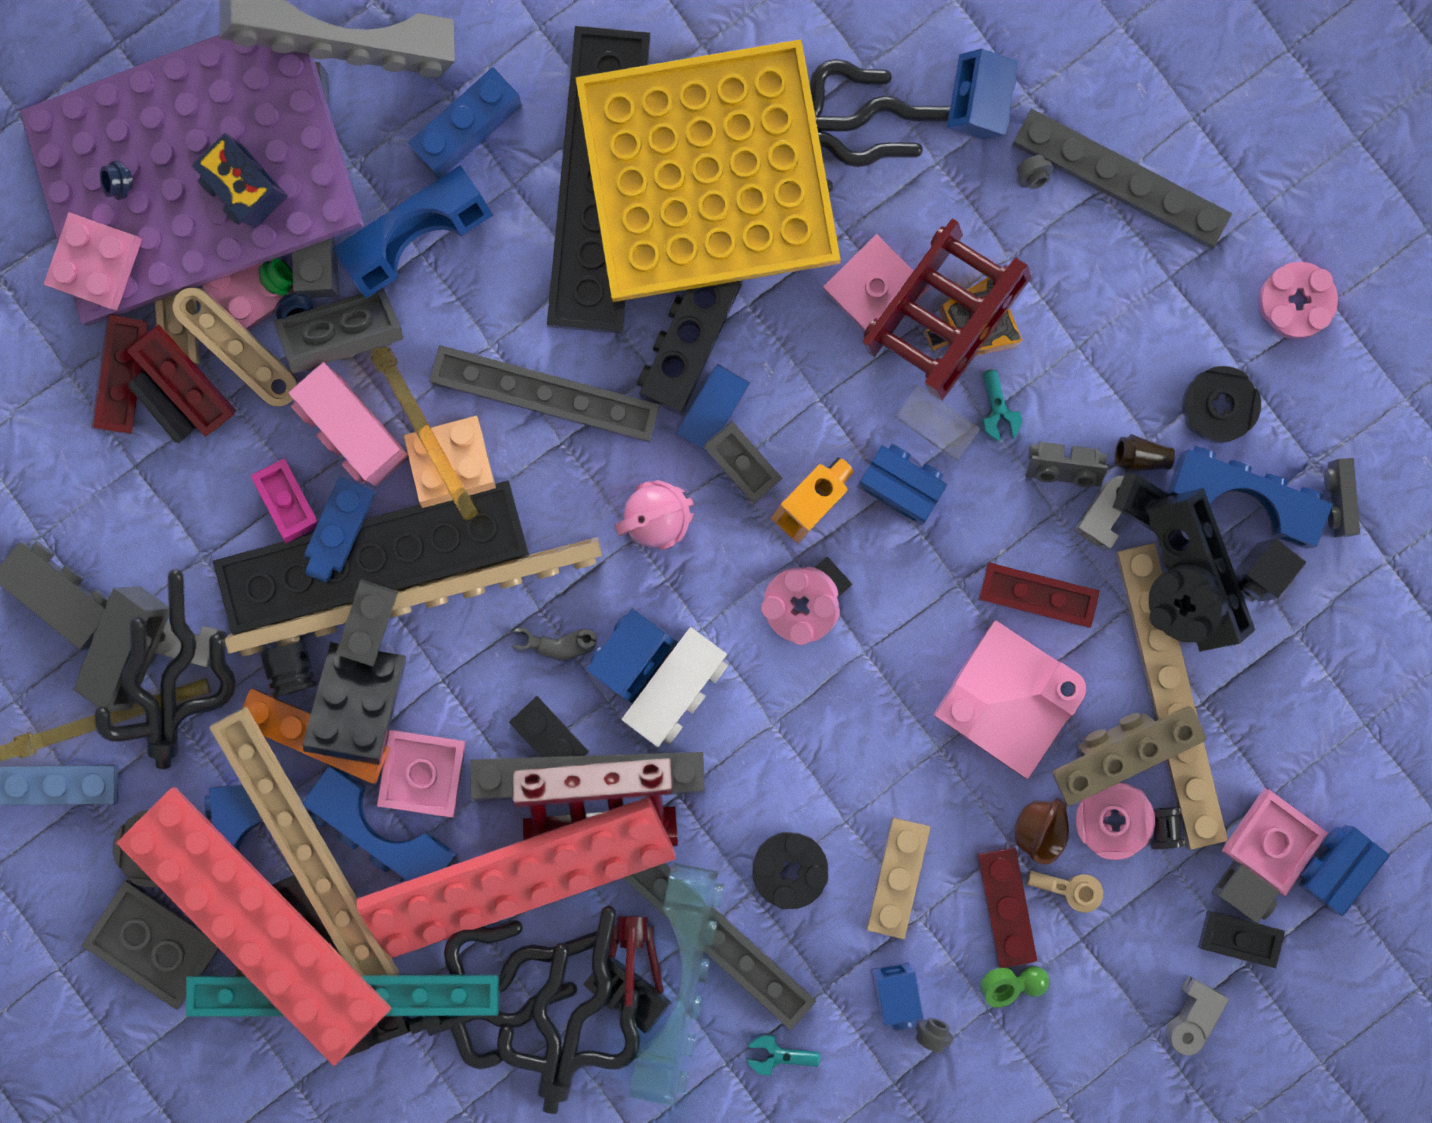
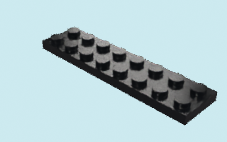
M575 26L547 316L548 327L623 334L626 300L613 302L611 297L575 77L648 65L650 32Z
M510 481L496 483V488L433 506L422 508L419 504L364 519L343 569L340 573L333 570L327 584L305 575L310 560L305 558L304 554L313 534L298 537L288 543L283 541L213 560L231 633L240 634L262 626L273 625L303 615L353 603L361 579L397 591L529 555Z

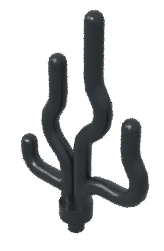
M839 59L823 62L817 66L811 75L810 90L820 146L829 150L837 160L848 166H869L882 158H916L922 155L923 147L920 143L886 142L875 144L862 152H855L848 149L838 138L826 132L857 130L865 125L875 114L882 111L891 112L904 120L948 121L950 106H913L890 96L871 99L851 116H820L825 102V81L829 76L837 74L854 83L885 85L892 80V75L885 69H862L846 60ZM826 179L830 193L833 190V183L831 180Z
M173 569L168 573V602L171 631L180 641L181 647L178 655L167 665L161 676V709L155 697L144 690L138 683V675L146 662L147 639L145 620L141 617H136L130 622L131 655L123 669L122 685L124 692L131 700L144 708L146 722L113 726L108 708L99 707L95 711V726L97 732L104 739L111 742H121L147 737V754L155 759V765L158 769L170 768L171 758L178 754V727L181 722L188 716L220 709L230 701L236 687L234 673L225 661L224 638L220 634H213L209 638V660L211 670L220 681L219 690L214 695L191 699L176 705L177 678L190 665L195 657L197 647L195 635L185 621L184 576L178 569Z
M605 906L601 910L592 954V971L597 983V989L590 999L581 1003L571 1013L566 1026L563 1047L559 1032L548 1016V1005L559 993L564 981L569 956V947L565 943H559L555 946L548 980L537 992L532 1004V1017L538 1030L546 1040L545 1057L515 1051L512 1047L513 1028L510 1025H503L499 1029L497 1050L501 1059L513 1067L542 1073L538 1095L544 1098L542 1110L546 1113L556 1114L559 1102L568 1100L573 1075L579 1068L595 1066L604 1069H621L636 1059L640 1050V1034L635 1022L639 993L634 989L632 1006H625L624 993L620 1012V1027L625 1039L623 1050L617 1054L588 1050L577 1053L584 1021L607 1004L612 992V978L607 967V958L616 918V911L612 906Z
M513 920L492 928L465 929L452 934L447 940L444 949L445 963L449 974L466 975L459 955L463 944L470 941L486 944L500 942L520 934L523 930L522 923L518 920ZM597 931L564 942L569 947L568 957L594 948ZM533 944L523 946L512 952L499 974V994L507 990L513 982L518 969L526 961L552 962L555 946L547 947ZM573 982L562 984L559 993L552 999L549 1005L573 997L577 993V985ZM536 995L530 997L521 1009L515 1013L508 1014L499 1010L497 1016H417L409 1019L408 1024L412 1034L426 1030L429 1036L451 1029L458 1052L463 1061L472 1068L486 1069L500 1064L503 1060L498 1050H492L484 1054L477 1053L473 1048L465 1023L481 1019L498 1027L503 1025H510L512 1028L521 1027L533 1019L532 1004Z

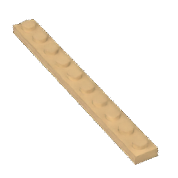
M599 538L583 540L397 590L398 594L390 617L410 613L412 611L410 606L424 602L426 608L449 602L447 596L459 593L463 594V598L474 597L485 593L486 586L497 583L500 584V588L512 587L523 582L521 577L535 573L538 579L550 577L560 573L558 567L573 564L574 569H580L597 563L595 558L602 556ZM353 603L303 615L273 625L262 626L240 634L229 633L224 639L228 654L240 651L241 656L252 655L263 651L262 645L277 641L278 647L300 641L299 635L313 631L315 637L338 631L336 625L347 622Z

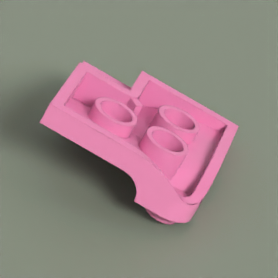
M993 620L952 682L953 685L933 713V716L1028 779L1061 728L1073 716L1086 694V684L1080 674L1047 655L998 621ZM1066 681L1073 685V693L1067 697L1060 690L1061 685Z

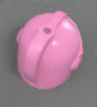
M660 480L648 481L636 486L635 492L625 504L624 520L616 523L614 527L618 536L629 534L631 539L641 546L658 547L662 551L682 541L688 525L694 517V513L690 514L689 507L694 505L692 498H685L683 493L686 491L680 487H674Z

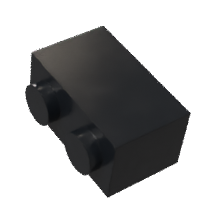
M1277 538L1257 542L1234 572L1245 599L1250 602H1254L1255 599L1259 602L1274 600L1281 596L1306 564V561Z

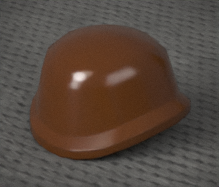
M1059 798L1053 801H1033L1022 809L1014 827L1016 844L1037 863L1044 865L1053 863L1063 853L1069 838L1068 816L1065 804Z

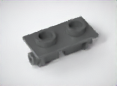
M1038 441L1037 445L1030 444L1028 459L1031 460L1025 477L1036 478L1041 482H1069L1079 487L1101 486L1108 470V465H1106L1107 455L1106 453H1100V449L1072 446L1071 456L1067 458L1064 457L1065 445L1043 441Z

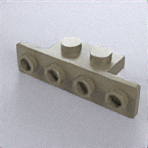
M1187 706L1157 721L1153 720L1146 713H1134L1122 718L1119 721L1120 725L1108 731L1102 729L1087 735L1085 742L1076 745L1081 757L1055 769L1052 773L1065 803L1072 806L1205 742L1206 736L1194 709Z

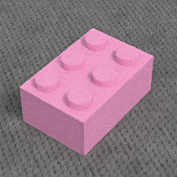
M326 363L320 364L288 392L296 401L291 405L292 409L305 423L308 422L312 427L317 425L321 431L316 436L329 451L334 452L337 456L342 454L346 458L342 466L356 481L359 480L362 484L367 481L374 486H378L409 459L408 453L337 372Z

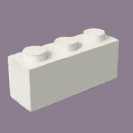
M690 627L621 720L657 747L663 741L670 745L683 728L677 721L686 710L691 714L694 713L706 697L700 692L709 679L716 683L729 666L723 661L727 654Z

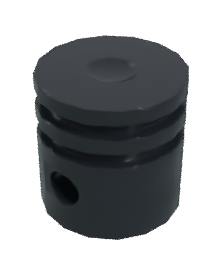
M305 641L274 648L260 654L267 680H272V683L269 684L270 689L275 691L271 693L272 698L286 696L317 686L316 681L311 679L315 677L314 672H309V668L312 665Z

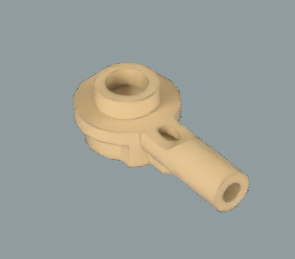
M1029 871L1026 885L1064 895L1070 907L1078 912L1088 913L1094 911L1103 900L1104 891L1102 885L1091 875L1080 874L1064 880L1036 871Z

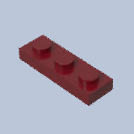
M108 315L91 429L132 434L137 397L128 387V383L141 372V366L127 350L146 334L148 321Z
M159 324L127 350L205 437L235 414L236 409Z
M988 562L978 600L1091 628L1100 590Z
M1016 847L977 853L998 967L1006 968L1038 962Z

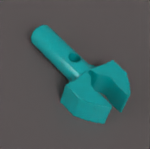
M994 369L987 370L983 373L991 413L988 418L981 420L983 430L994 441H1001L997 422L1000 416H1002V419L1009 424L1011 439H1013L1022 425L1020 410L1013 412L1006 407L998 371Z
M761 1034L748 1043V1047H763L770 1054H773V1056H768L765 1060L747 1058V1063L760 1075L771 1076L772 1069L778 1064L818 1067L821 1061V1055L817 1051L780 1048L775 1042L774 1034Z

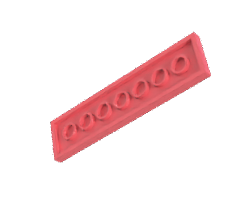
M176 787L170 788L116 842L333 1066L392 1009Z
M646 797L358 898L357 911L375 940L391 958L446 940L461 930L480 928L676 860L674 847L650 797Z

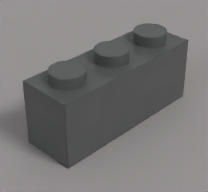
M19 541L0 565V586L78 649L89 650L93 634L97 630L105 611L108 597L97 589L91 592L81 584L84 578L71 567L65 565L61 568L51 559L54 554L41 543L35 541L32 545L31 543Z
M141 587L113 588L111 595L107 599L106 608L99 626L93 634L91 646L84 663L80 667L79 676L73 689L96 707H106L110 712L130 710L134 704V701L124 692L122 685L123 669L131 655V620L141 617L146 623L147 656L146 662L138 675V683L141 686L169 618V606Z

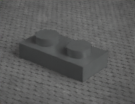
M732 420L703 444V447L753 504L782 480L779 473Z
M1354 458L1336 459L1328 462L1329 469H1325L1324 472L1325 488L1328 492L1331 491V501L1333 504L1328 516V524L1330 529H1334L1335 538L1359 535L1360 523Z
M362 579L360 580L336 655L374 666L398 591Z

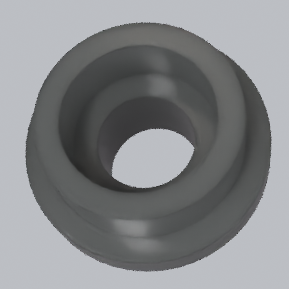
M1043 155L1032 156L1017 167L1019 175L1017 181L1021 187H1030V189L1040 188L1050 180L1054 167L1051 161L1045 160Z
M929 1018L928 1020H920L916 1026L918 1032L916 1040L923 1047L934 1052H943L946 1046L952 1044L954 1037L949 1032V1026L943 1021Z

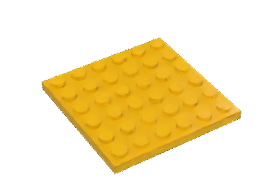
M802 39L575 77L613 302L840 264V253Z

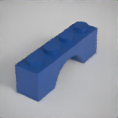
M459 165L394 209L380 216L368 226L348 237L345 241L335 246L333 250L365 298H368L398 278L399 259L405 248L417 237L435 230L452 231L463 236L492 217L493 214L462 166Z
M1195 446L1193 450L1188 449L1180 454L1166 493L1173 496L1204 488L1209 504L1224 492L1237 491L1246 493L1257 499L1266 509L1271 522L1272 536L1306 549L1317 547L1333 505L1322 500L1324 496L1322 493L1302 487L1300 491L1287 487L1288 481L1273 474H1266L1265 478L1251 473V466L1239 461L1230 460L1229 464L1215 459V452Z
M328 766L302 802L309 809L308 814L314 822L322 827L330 824L340 832L337 837L344 844L355 850L358 846L371 854L368 860L384 872L392 869L402 877L399 881L400 883L447 868L458 855V853L429 832H425L419 837L408 841H393L379 835L369 825L364 814L363 797L366 787L346 772L333 766Z
M242 784L209 788V795L205 796L204 800L207 819H212V825L239 851L247 833L263 822Z

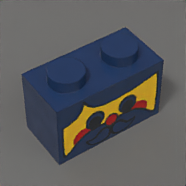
M226 133L216 140L191 165L201 176L197 180L200 186L212 197L219 196L225 203L222 207L223 212L237 225L243 222L257 228L288 197L239 140Z

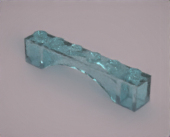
M673 863L670 870L663 909L673 926L680 948L682 966L680 992L668 1019L656 1034L640 1047L635 1059L629 1097L674 1106L677 1093L685 1095L689 1071L682 1070L684 1056L692 1057L696 1034L689 1033L691 1019L699 1020L703 997L696 996L698 981L706 983L710 959L703 958L705 944L713 945L717 922L710 921L712 906L720 907L724 884L717 883L719 871Z

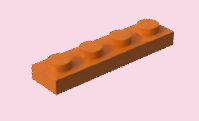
M250 688L242 708L247 706L263 736L367 782L376 783L390 747L385 745L380 765L303 752L302 744L311 713L278 698H272L271 695L257 689Z

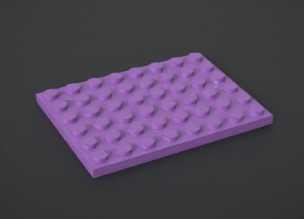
M219 34L20 110L57 241H59L68 212L142 238L117 311L73 295L82 325L90 326L107 320L109 314L118 316L178 294L184 289L198 287L364 226L314 58L310 57L309 54L293 51L290 53H278L270 47L258 45L249 47L238 46L233 41L220 39ZM224 133L239 140L288 195L257 228L243 222L239 225L234 223L222 210L225 203L218 195L212 197L200 186L197 180L201 176L191 166ZM111 161H120L131 172L133 187L128 191L126 199L117 200L114 197H107L102 190L100 170L101 167L108 166Z

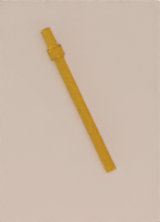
M390 347L371 349V360L379 373L384 374L464 520L474 518L478 511L396 366L398 360Z
M207 678L177 687L176 704L211 693ZM159 693L153 696L159 702V706L161 709V697ZM134 702L130 710L110 712L111 724L146 714L145 710L141 705ZM95 715L34 735L28 732L13 738V742L0 745V762L16 756L22 759L37 754V749L97 730Z

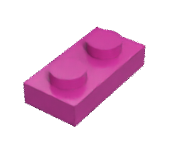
M285 458L250 475L285 543L316 529L318 521Z

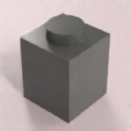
M1232 862L1211 893L1248 920L1258 923L1261 918L1263 920L1267 919L1276 908L1278 902L1275 898L1279 891L1242 864Z

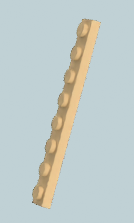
M1155 543L1115 552L1156 721L1187 706L1192 707L1197 715L1179 640L1168 636L1162 630L1156 629L1149 619L1151 613L1149 608V592L1154 581L1163 574ZM1204 742L1167 759L1166 762L1177 807H1181L1182 811L1179 815L1187 848L1192 850L1228 841Z
M247 706L209 727L341 956L359 975H398L399 970L393 959L375 940L357 911L356 895Z

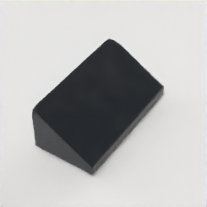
M145 370L129 381L128 387L175 443L179 444L196 428Z

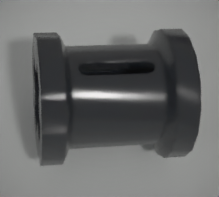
M1181 807L1153 809L1155 828L1151 849H1171L1186 846L1185 839L1181 838L1178 815L1182 813Z

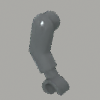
M522 627L516 628L512 632L514 634L522 633L528 638V643L525 646L512 645L515 651L524 652L528 649H533L537 651V654L558 661H565L591 652L597 643L595 632L586 628L558 639L541 636V638L532 636L529 630Z

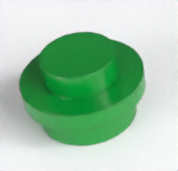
M275 258L259 266L260 282L268 292L284 296L291 291L293 270L287 263Z

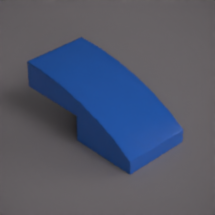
M717 364L676 434L707 451L703 444L726 425L750 382Z

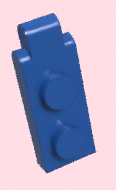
M340 476L338 477L305 551L304 557L310 560L305 575L327 584L333 570L341 572L374 499L375 491Z

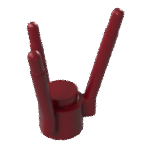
M617 916V925H614L608 954L615 958L619 940L620 948H626L625 1006L631 1007L634 990L635 948H643L644 941L646 942L655 988L662 994L664 989L654 943V926H648V917Z

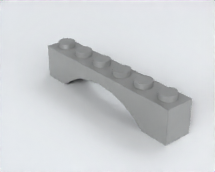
M219 0L220 39L233 41L238 46L249 47L258 45L270 47L278 53H290L292 51L305 53L314 59L334 58L346 60L350 65L362 66L369 64L381 66L384 70L390 72L411 71L419 73L420 76L425 78L441 77L455 62L454 19L417 13L401 23L386 28L363 30L343 28L325 23L303 13L286 0Z

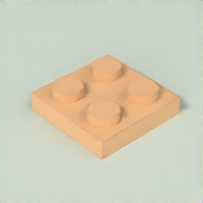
M477 415L404 435L418 500L422 508L496 488Z

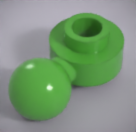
M1038 966L1027 967L1018 977L1008 968H998L991 970L984 976L980 983V992L989 1006L1000 1008L1013 1003L1020 995V992H1024L1030 997L1043 995L1049 988L1050 979L1047 972Z

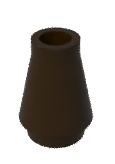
M1133 434L1128 437H1121L1117 442L1115 464L1117 467H1122L1125 472L1157 469L1170 470L1173 467L1175 451L1172 447H1165Z

